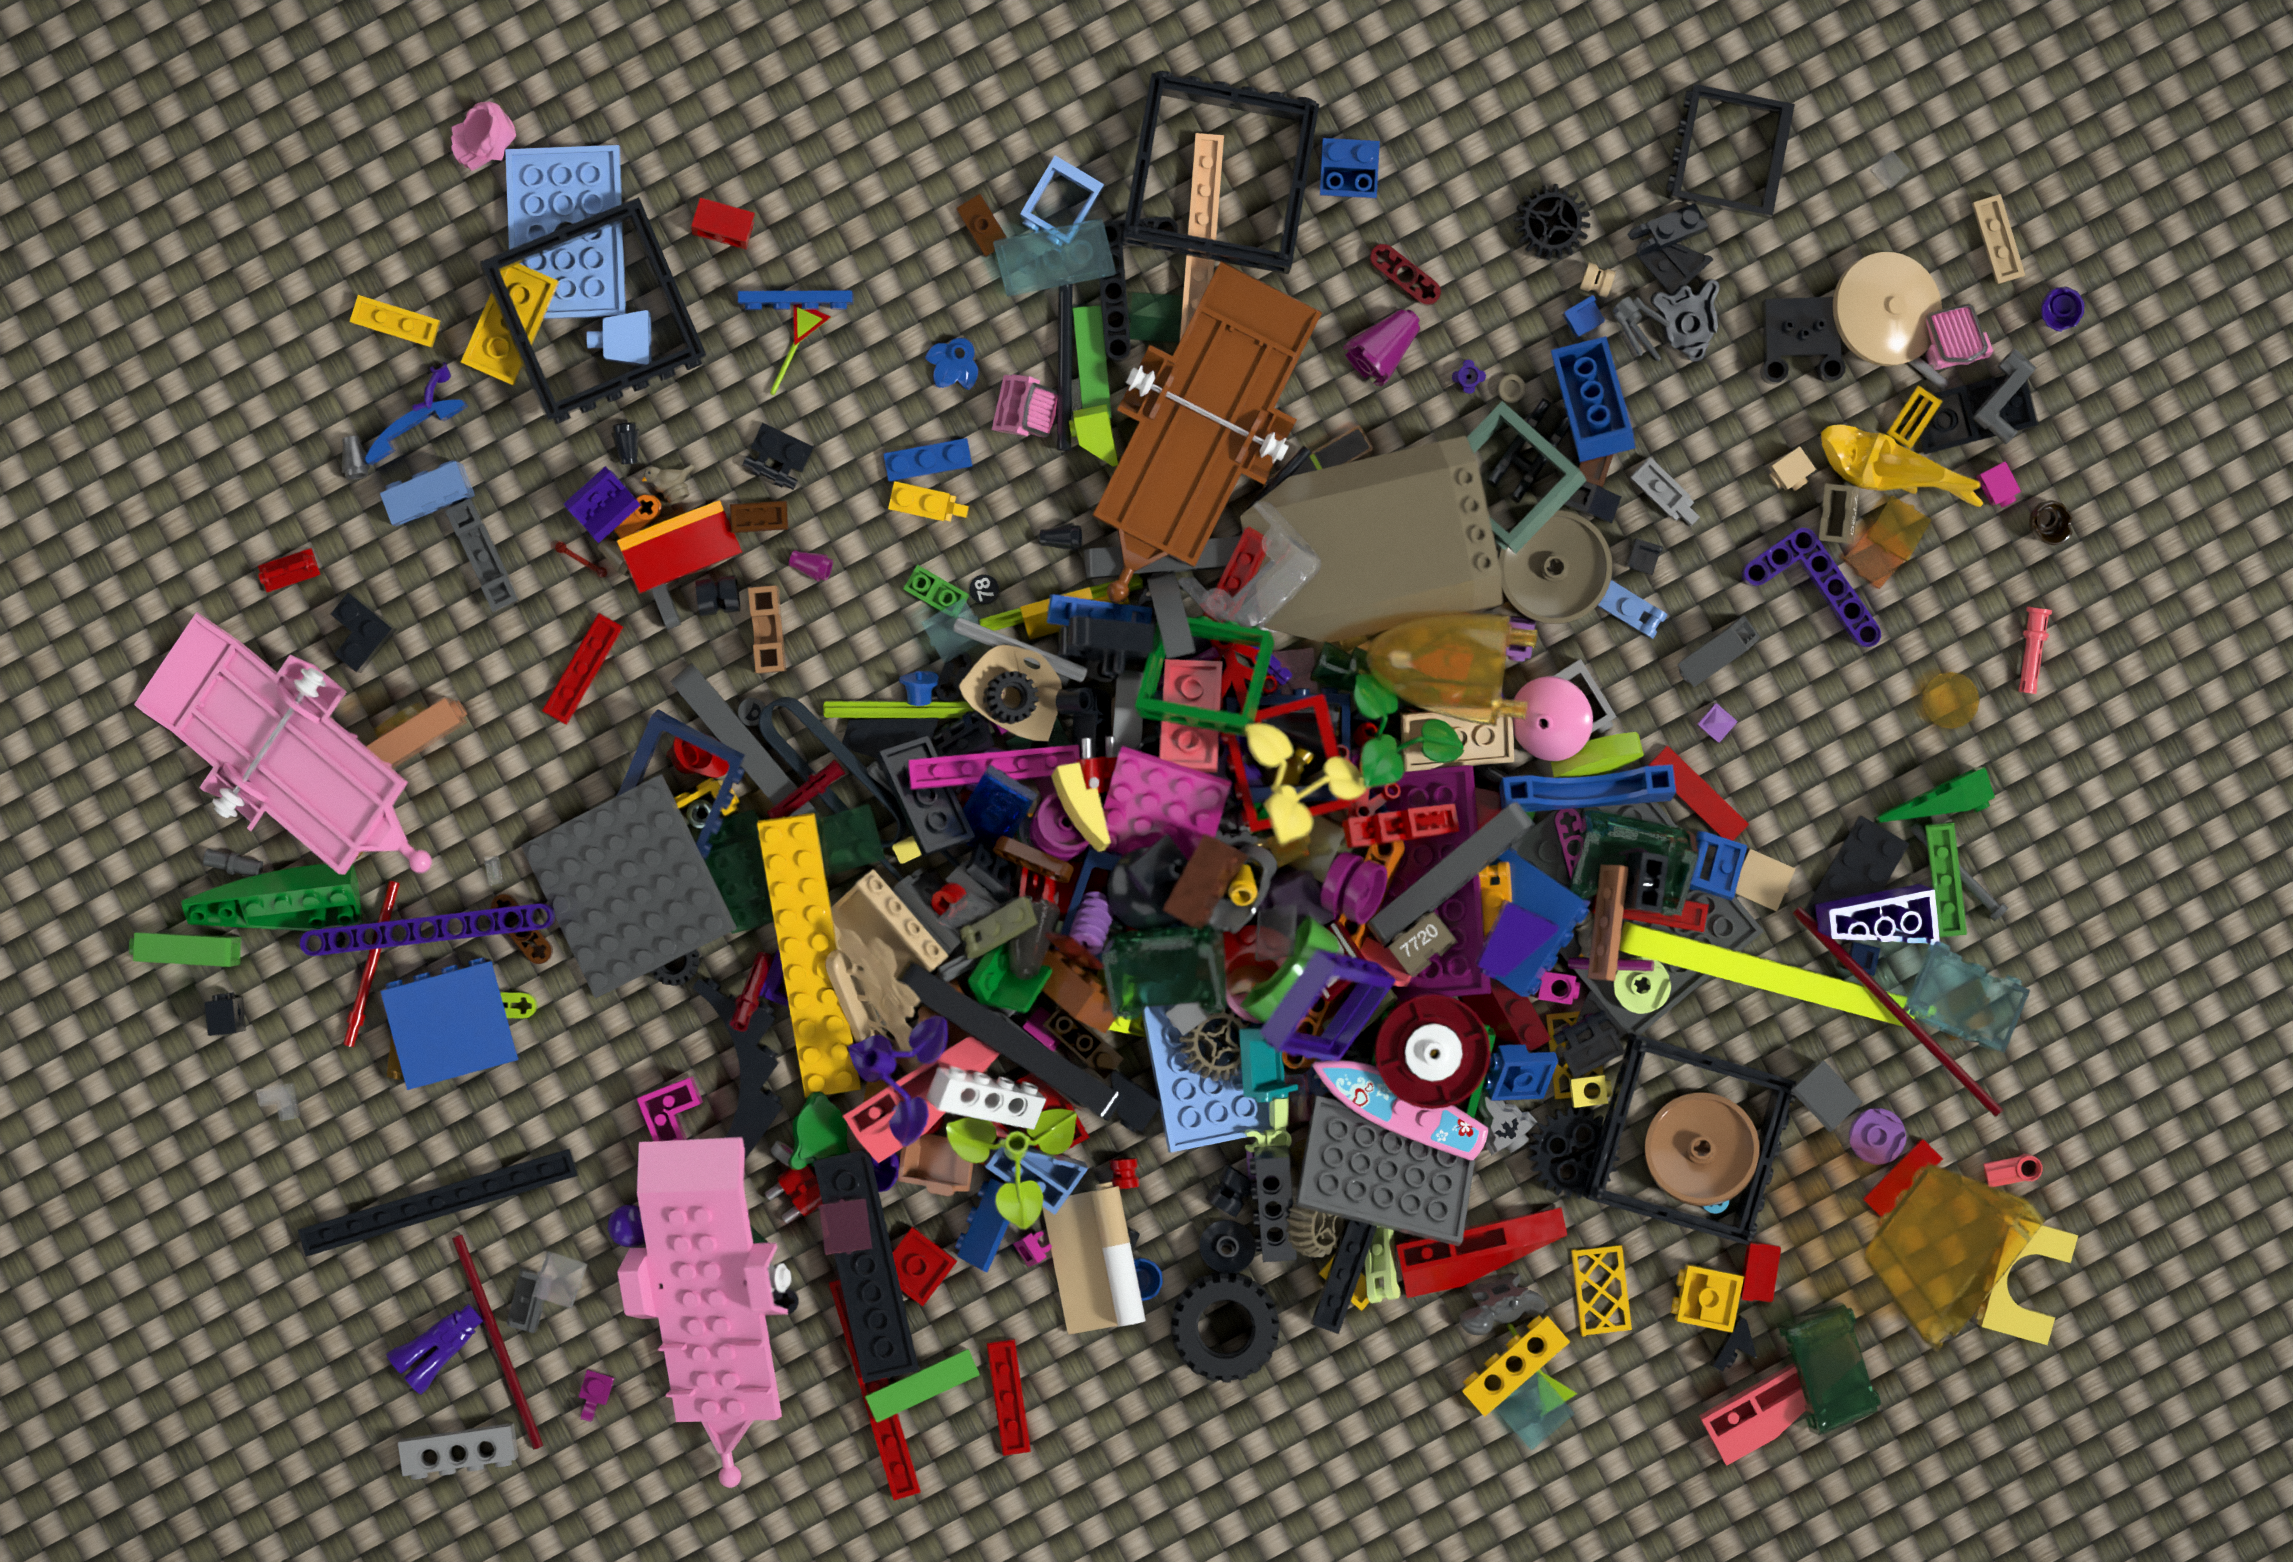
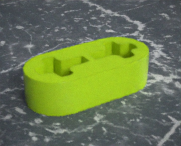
M500 992L502 1001L508 1003V1008H504L507 1018H528L537 1011V1000L532 994L525 992ZM522 997H524L527 1003L532 1004V1007L527 1009L526 1014H524L521 1008H512V1003L522 1002Z

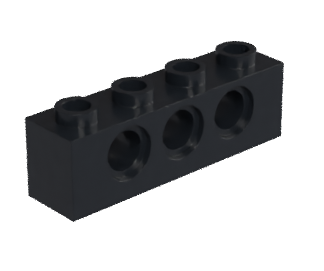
M1288 1145L1254 1147L1255 1158H1249L1250 1176L1256 1175L1257 1184H1251L1252 1201H1258V1209L1253 1210L1254 1227H1260V1235H1255L1256 1252H1262L1263 1263L1297 1260L1296 1249H1293L1292 1243L1288 1241L1290 1233L1286 1232L1289 1226L1287 1221L1290 1217L1289 1209L1293 1206ZM1270 1175L1277 1177L1273 1181L1265 1180V1178ZM1271 1201H1276L1279 1203L1274 1207L1266 1205ZM1272 1227L1280 1228L1277 1232L1268 1231Z

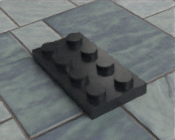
M929 736L882 750L876 755L922 857L969 842L975 837L952 786L910 790L908 760L938 757Z
M1859 815L1804 910L1817 921L1816 904L1881 892L1904 855L1909 843Z

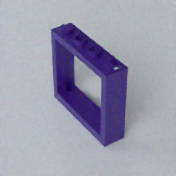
M1317 949L1259 1033L1267 1039V1046L1273 1047L1278 1053L1285 1051L1293 1056L1301 1054L1309 1059L1316 1057L1322 1061L1327 1059L1339 1062L1396 979L1377 962ZM1332 977L1359 982L1321 1037L1294 1032Z

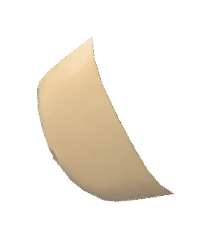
M1000 645L992 648L981 657L960 683L959 687L963 697L976 711L1013 734L1030 740L1048 741L1058 713L1055 700L1058 691L1062 689L1059 676L1049 662L1037 652L1010 645ZM1024 658H1034L1040 663V668L1033 669L1028 667L1024 663ZM1007 671L1025 673L1027 680L1032 679L1034 681L1031 684L1032 687H1037L1038 689L1035 696L1039 697V700L1035 703V706H1037L1035 711L1031 712L1032 715L1014 724H1008L1007 722L1004 724L999 723L998 718L994 720L991 717L993 715L992 712L987 713L985 709L988 707V704L983 703V698L986 697V694L983 693L985 688L988 687V682L997 675ZM1006 687L1002 691L1001 698L1003 699V704L1009 708H1016L1021 700L1019 692L1013 687Z

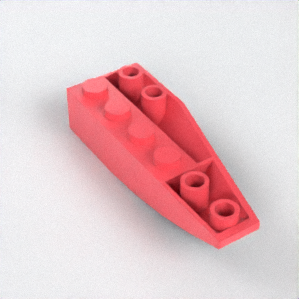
M971 1035L943 1052L935 1062L922 1065L896 1082L910 1095L911 1100L915 1097H921L927 1103L928 1121L920 1136L927 1133L946 1113L935 1108L926 1099L938 1067L944 1069L957 1067L973 1075L974 1072L983 1073L1000 1055L999 1052ZM892 1086L884 1089L843 1116L858 1141L878 1163L903 1148L900 1142L893 1136L889 1120L896 1111L891 1112L894 1106L897 1105L898 1107L899 1102L905 1101V1099Z
M1848 1333L1698 1415L1725 1465L1733 1463L1776 1439L1851 1369L1861 1357Z

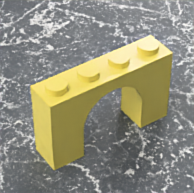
M2008 1215L2006 1221L2002 1220L1999 1227L1998 1236L2001 1237L1999 1248L1995 1247L1992 1252L1990 1263L1994 1264L1991 1275H1987L1985 1278L1983 1291L1986 1294L1983 1303L1979 1302L1975 1318L1978 1319L1977 1324L1981 1327L2048 1345L2055 1318L2045 1313L2018 1306L2008 1292V1274L2015 1262L2022 1257L2032 1254L2044 1255L2071 1263L2078 1235Z

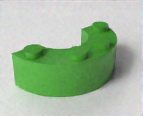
M1307 915L1292 935V949L1280 969L1267 981L1256 983L1240 1004L1242 1009L1263 1025L1268 1021L1317 949L1337 953L1339 950L1336 936L1310 915Z

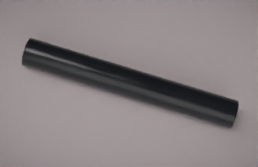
M1303 446L1246 509L1251 508L1290 477L1312 452Z

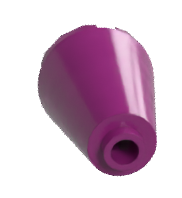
M1403 309L1396 311L1349 340L1343 346V350L1348 349V352L1345 354L1346 358L1365 379L1370 375L1376 379L1373 384L1382 387L1388 382L1419 332L1420 326L1418 323L1420 320L1418 316L1409 309L1407 311Z

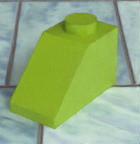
M1107 404L1073 411L1074 420L1069 421L1072 437H1078L1081 447L1111 466H1118V455Z

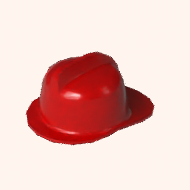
M676 736L674 737L671 749L666 753V757L671 759L674 767L683 774L697 773L711 778H719L724 776L729 769V763L726 760ZM709 736V737H711V738H713V739H715V740H717V741L720 742V740L716 739L715 737Z

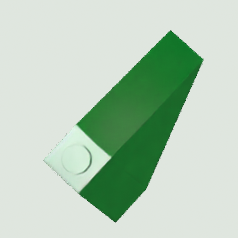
M1975 767L1874 817L1877 823L1969 811L1971 809L1977 813L1989 807L1988 801L1994 799L1995 796L1985 767Z

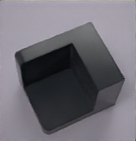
M1634 539L1625 567L1652 576L1663 547L1641 539Z

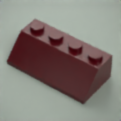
M1490 977L1491 993L1461 996L1464 1003L1477 1014L1482 1023L1490 1025L1494 1029L1495 1040L1492 1053H1496L1498 1047L1504 1045H1526L1528 1052L1551 1040L1529 998L1521 997L1495 978Z

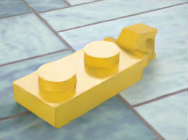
M894 481L888 509L942 522L944 520L951 522L952 515L967 518L969 506L955 503L956 496H952L949 493Z

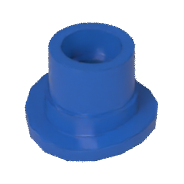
M916 671L899 678V683L905 685L907 690L908 704L924 706L931 703L932 689L939 682V677L936 673Z

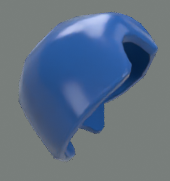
M1134 1259L1141 1299L1146 1301L1159 1293L1163 1284L1162 1271L1150 1259Z

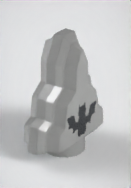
M1482 1089L1478 1108L1485 1118L1483 1125L1488 1128L1485 1145L1491 1155L1505 1148L1510 1153L1516 1151L1529 1141L1526 1133L1538 1122L1528 1111L1521 1112L1515 1104H1505L1503 1100L1491 1101L1487 1089Z

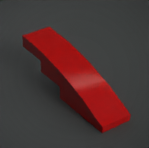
M1455 804L1411 808L1403 811L1378 813L1372 816L1342 820L1347 848L1394 843L1460 832Z

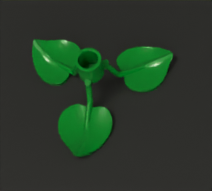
M1359 674L1355 677L1353 698L1358 711L1370 719H1378L1381 716V723L1374 734L1375 739L1367 742L1361 753V773L1365 788L1397 782L1404 772L1403 761L1397 753L1415 743L1423 742L1421 748L1423 755L1429 760L1438 763L1454 761L1463 754L1464 746L1455 730L1448 723L1438 719H1432L1423 724L1421 728L1422 737L1418 736L1400 745H1396V741L1392 736L1382 734L1388 719L1386 714H1392L1398 708V700L1394 690L1388 683L1376 676Z

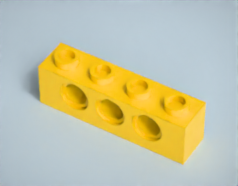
M1540 1315L1535 1317L1527 1325L1529 1328L1528 1332L1522 1337L1516 1334L1505 1344L1508 1349L1500 1356L1497 1352L1484 1362L1487 1368L1479 1375L1474 1371L1463 1381L1465 1387L1462 1389V1392L1484 1417L1570 1343L1569 1339L1548 1315L1544 1318ZM1533 1337H1539L1543 1340V1348L1537 1353H1533L1527 1348L1528 1341ZM1518 1356L1522 1360V1366L1518 1371L1507 1369L1506 1361L1509 1357ZM1497 1375L1501 1379L1499 1388L1496 1390L1487 1389L1484 1385L1487 1376Z

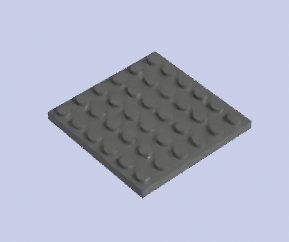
M662 774L521 845L549 905L554 910L555 917L594 998L600 997L737 929Z

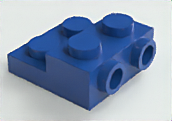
M1526 1045L1499 1046L1496 1053H1491L1489 1061L1490 1071L1486 1072L1483 1088L1487 1089L1490 1100L1544 1099L1558 1063L1556 1053H1528Z

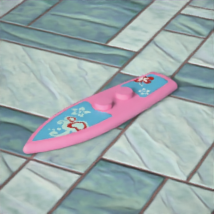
M1332 1060L1318 1061L1312 1065L1322 1082L1342 1103L1363 1118L1389 1131L1471 1161L1478 1156L1485 1145L1488 1135V1128L1455 1106L1441 1109H1425L1404 1102L1387 1087L1376 1066L1343 1060L1339 1062Z

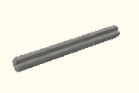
M957 618L953 631L991 647L1010 645L1037 652L1049 662L1056 673L1079 682H1083L1087 669L1083 666L963 618ZM1024 658V660L1040 666V663L1034 658Z

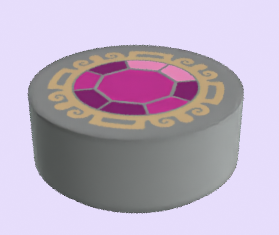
M776 1141L770 1149L771 1153L779 1161L789 1166L788 1160L793 1153V1149L780 1141Z

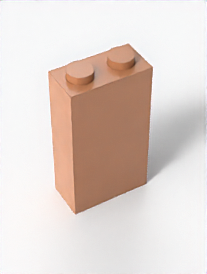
M444 698L366 747L383 762L390 763L392 765L391 768L394 769L465 725L467 721L464 717L468 714L459 700L456 702V700L451 698Z

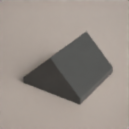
M1824 1060L1813 1062L1791 1090L1829 1132L1834 1130L1862 1103L1857 1095Z

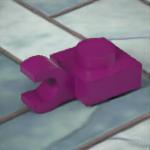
M587 1369L579 1394L580 1398L586 1399L580 1417L581 1420L593 1421L598 1403L607 1405L615 1377Z

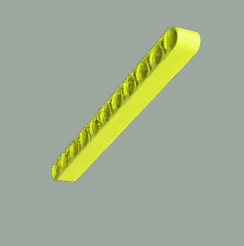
M1624 922L1619 943L1620 951L1905 1027L1864 985L1629 922ZM1886 991L1915 1019L1919 1000Z

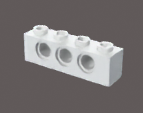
M938 1067L926 1098L940 1111L1033 1130L1046 1101V1098L1037 1091L1038 1087L1034 1084L1022 1082L1020 1085L1005 1077H998V1080L992 1079L981 1072H974V1075L968 1074L957 1067H950V1069Z

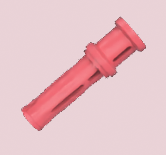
M2027 607L2026 611L2029 612L2027 630L2023 631L2024 638H2026V646L2018 692L2037 694L2042 648L2044 641L2049 636L2046 630L2048 616L2052 615V610Z

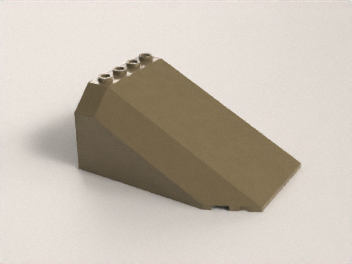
M1466 436L1290 476L1239 516L1243 532L1246 527L1250 526L1273 541L1253 580L1263 628L1326 644L1485 610L1502 604V574L1477 460Z

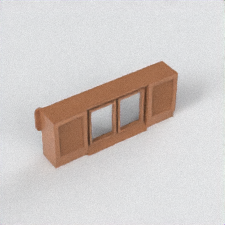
M920 1007L918 1010V1024L928 1018L941 1015L928 1007ZM945 1019L947 1023V1041L944 1052L971 1036L947 1019ZM924 1134L912 1144L901 1149L897 1181L927 1186L929 1193L952 1196L954 1191H970L973 1163L961 1159L952 1149L947 1137Z

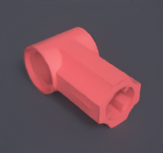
M2022 1154L2018 1157L1983 1163L1988 1188L2022 1181H2034L2042 1174L2041 1162L2031 1154ZM2027 1160H2032L2035 1163L2034 1172L2029 1175L2023 1174L2021 1171L2022 1164Z

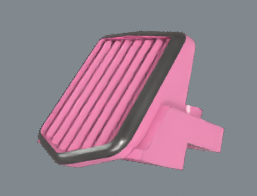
M1971 304L1931 312L1926 316L1932 345L1925 355L1928 365L1933 364L1934 370L1959 364H1970L1976 360L1989 358L1994 352L1986 332L1983 333L1975 309Z
M1013 374L1012 376L1004 375L992 430L1028 436V433L1039 437L1049 436L1056 415L1058 392L1040 385V380L1033 377Z

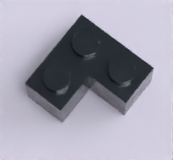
M350 592L345 595L330 614L352 632L334 655L358 673L363 672L397 630L354 593Z

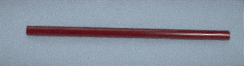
M462 1234L453 1237L452 1241L533 1450L544 1446L464 1237Z

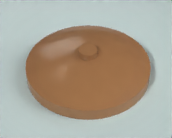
M1711 1093L1683 1095L1667 1103L1653 1118L1645 1140L1646 1164L1656 1184L1672 1198L1694 1206L1717 1205L1735 1197L1752 1179L1759 1159L1758 1134L1749 1116L1731 1100Z

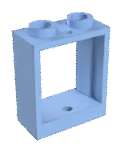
M1054 156L1020 213V216L1025 219L1023 224L1035 232L1039 228L1049 234L1047 239L1059 246H1062L1063 243L1070 246L1104 189V184L1061 158ZM1056 172L1091 193L1067 234L1032 214L1033 209Z

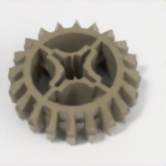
M1218 1004L1205 1021L1187 1032V1036L1179 1038L1180 1042L1187 1043V1047L1180 1049L1181 1053H1189V1056L1184 1060L1185 1064L1194 1062L1191 1071L1196 1073L1201 1070V1078H1207L1210 1075L1212 1081H1218L1220 1076L1223 1080H1229L1230 1073L1233 1076H1238L1240 1074L1238 1067L1242 1068L1239 1029L1250 1027V1021L1241 1023L1243 1018L1237 1014L1234 1015L1230 1007L1225 1010L1224 1004ZM1210 1020H1221L1220 1025L1216 1026L1212 1033L1201 1031L1202 1027ZM1229 1025L1233 1028L1236 1034L1237 1044L1232 1042V1040L1230 1039L1231 1028L1229 1027ZM1219 1037L1218 1041L1226 1047H1217V1044L1210 1038ZM1198 1041L1202 1042L1205 1046L1204 1057H1206V1060L1199 1051ZM1223 1052L1234 1054L1232 1059L1222 1066L1214 1065L1215 1060L1219 1059Z
M1293 1198L1294 1204L1289 1209L1290 1217L1287 1219L1289 1226L1286 1229V1232L1290 1233L1288 1241L1292 1243V1248L1308 1257L1329 1255L1332 1248H1337V1241L1341 1239L1347 1219L1295 1206L1297 1198Z

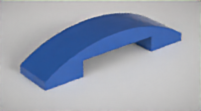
M463 400L434 402L430 409L425 407L418 411L412 410L392 423L373 443L365 457L367 464L372 466L394 453L396 450L390 441L436 413L442 421H446L468 407L467 403Z
M1050 594L1047 623L1069 626V617L1084 616L1096 619L1151 624L1152 608Z

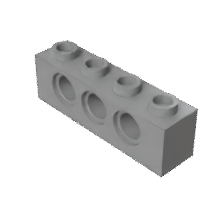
M514 1423L404 1438L398 1442L402 1476L410 1475L411 1480L428 1477V1472L439 1471L440 1476L456 1473V1468L467 1467V1471L484 1469V1464L495 1463V1467L512 1465V1460H516L519 1457ZM488 1441L493 1445L494 1452L492 1455H485L481 1452V1442ZM460 1445L465 1449L466 1456L464 1459H457L453 1456V1446ZM431 1449L437 1453L438 1459L436 1463H429L425 1460V1450Z

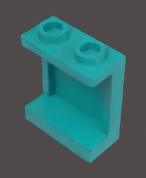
M1263 1024L1239 1029L1244 1097L1255 1098V1102H1271L1272 1098L1288 1097V1092L1298 1090V1084L1285 1083L1284 1062L1282 1060L1283 1051L1278 1053L1273 1047L1267 1046V1039L1259 1033L1264 1026Z

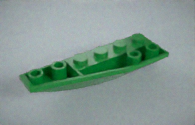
M327 863L268 872L212 888L184 899L181 903L188 925L310 931L360 925L363 921L358 879L353 863L345 875L338 874Z

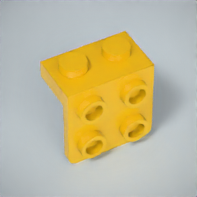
M710 778L697 785L698 791L690 795L689 792H685L675 797L674 800L679 810L684 809L692 802L700 800L710 793L716 799L723 781H715L714 778ZM731 788L730 793L734 794L728 810L722 809L724 816L731 815L739 810L736 804L740 801L733 788Z

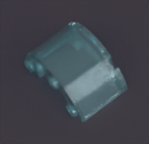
M1939 941L1930 944L1903 1009L1907 1012L1910 1009L1909 1015L1942 1032L1964 1041L1968 1040L1979 1043L1978 1045L1981 1047L2005 1053L2030 989L2021 986L2023 981L2013 976L2006 975V978L1993 977L1986 974V968L1972 962L1968 965L1961 962L1963 957L1950 952L1951 947Z

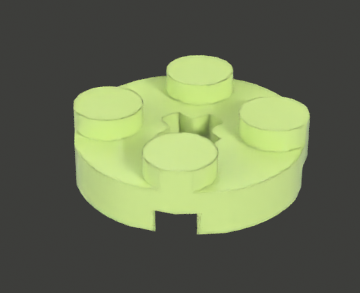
M1644 957L1630 958L1638 960H1652ZM1654 960V971L1617 970L1615 981H1613L1614 995L1620 1004L1627 1010L1638 1014L1653 1012L1663 1006L1671 991L1669 975L1664 966ZM1642 977H1646V983L1650 985L1648 991L1642 990L1641 993H1638L1637 986L1634 983L1636 979L1641 980Z

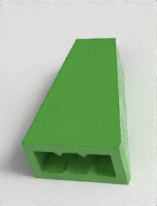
M136 932L134 933V938H130L129 954L133 955V961L232 967L240 965L241 937Z

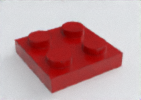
M913 1226L893 1251L901 1290L921 1306L925 1305L958 1261Z

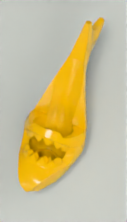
M1832 425L1821 432L1822 446L1829 463L1842 478L1856 487L1875 491L1902 489L1912 494L1917 493V487H1936L1949 491L1976 507L1983 505L1981 499L1973 491L1980 487L1978 481L1952 472L1932 460L1897 444L1889 435L1880 432H1865L1856 427L1846 425Z

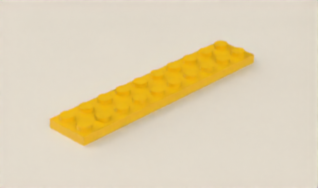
M815 813L758 821L757 826L805 1098L810 1093L819 1091L827 1095L861 1090V1078L853 1065L848 1046L854 1044L853 1034L826 970V959L832 951L838 950Z

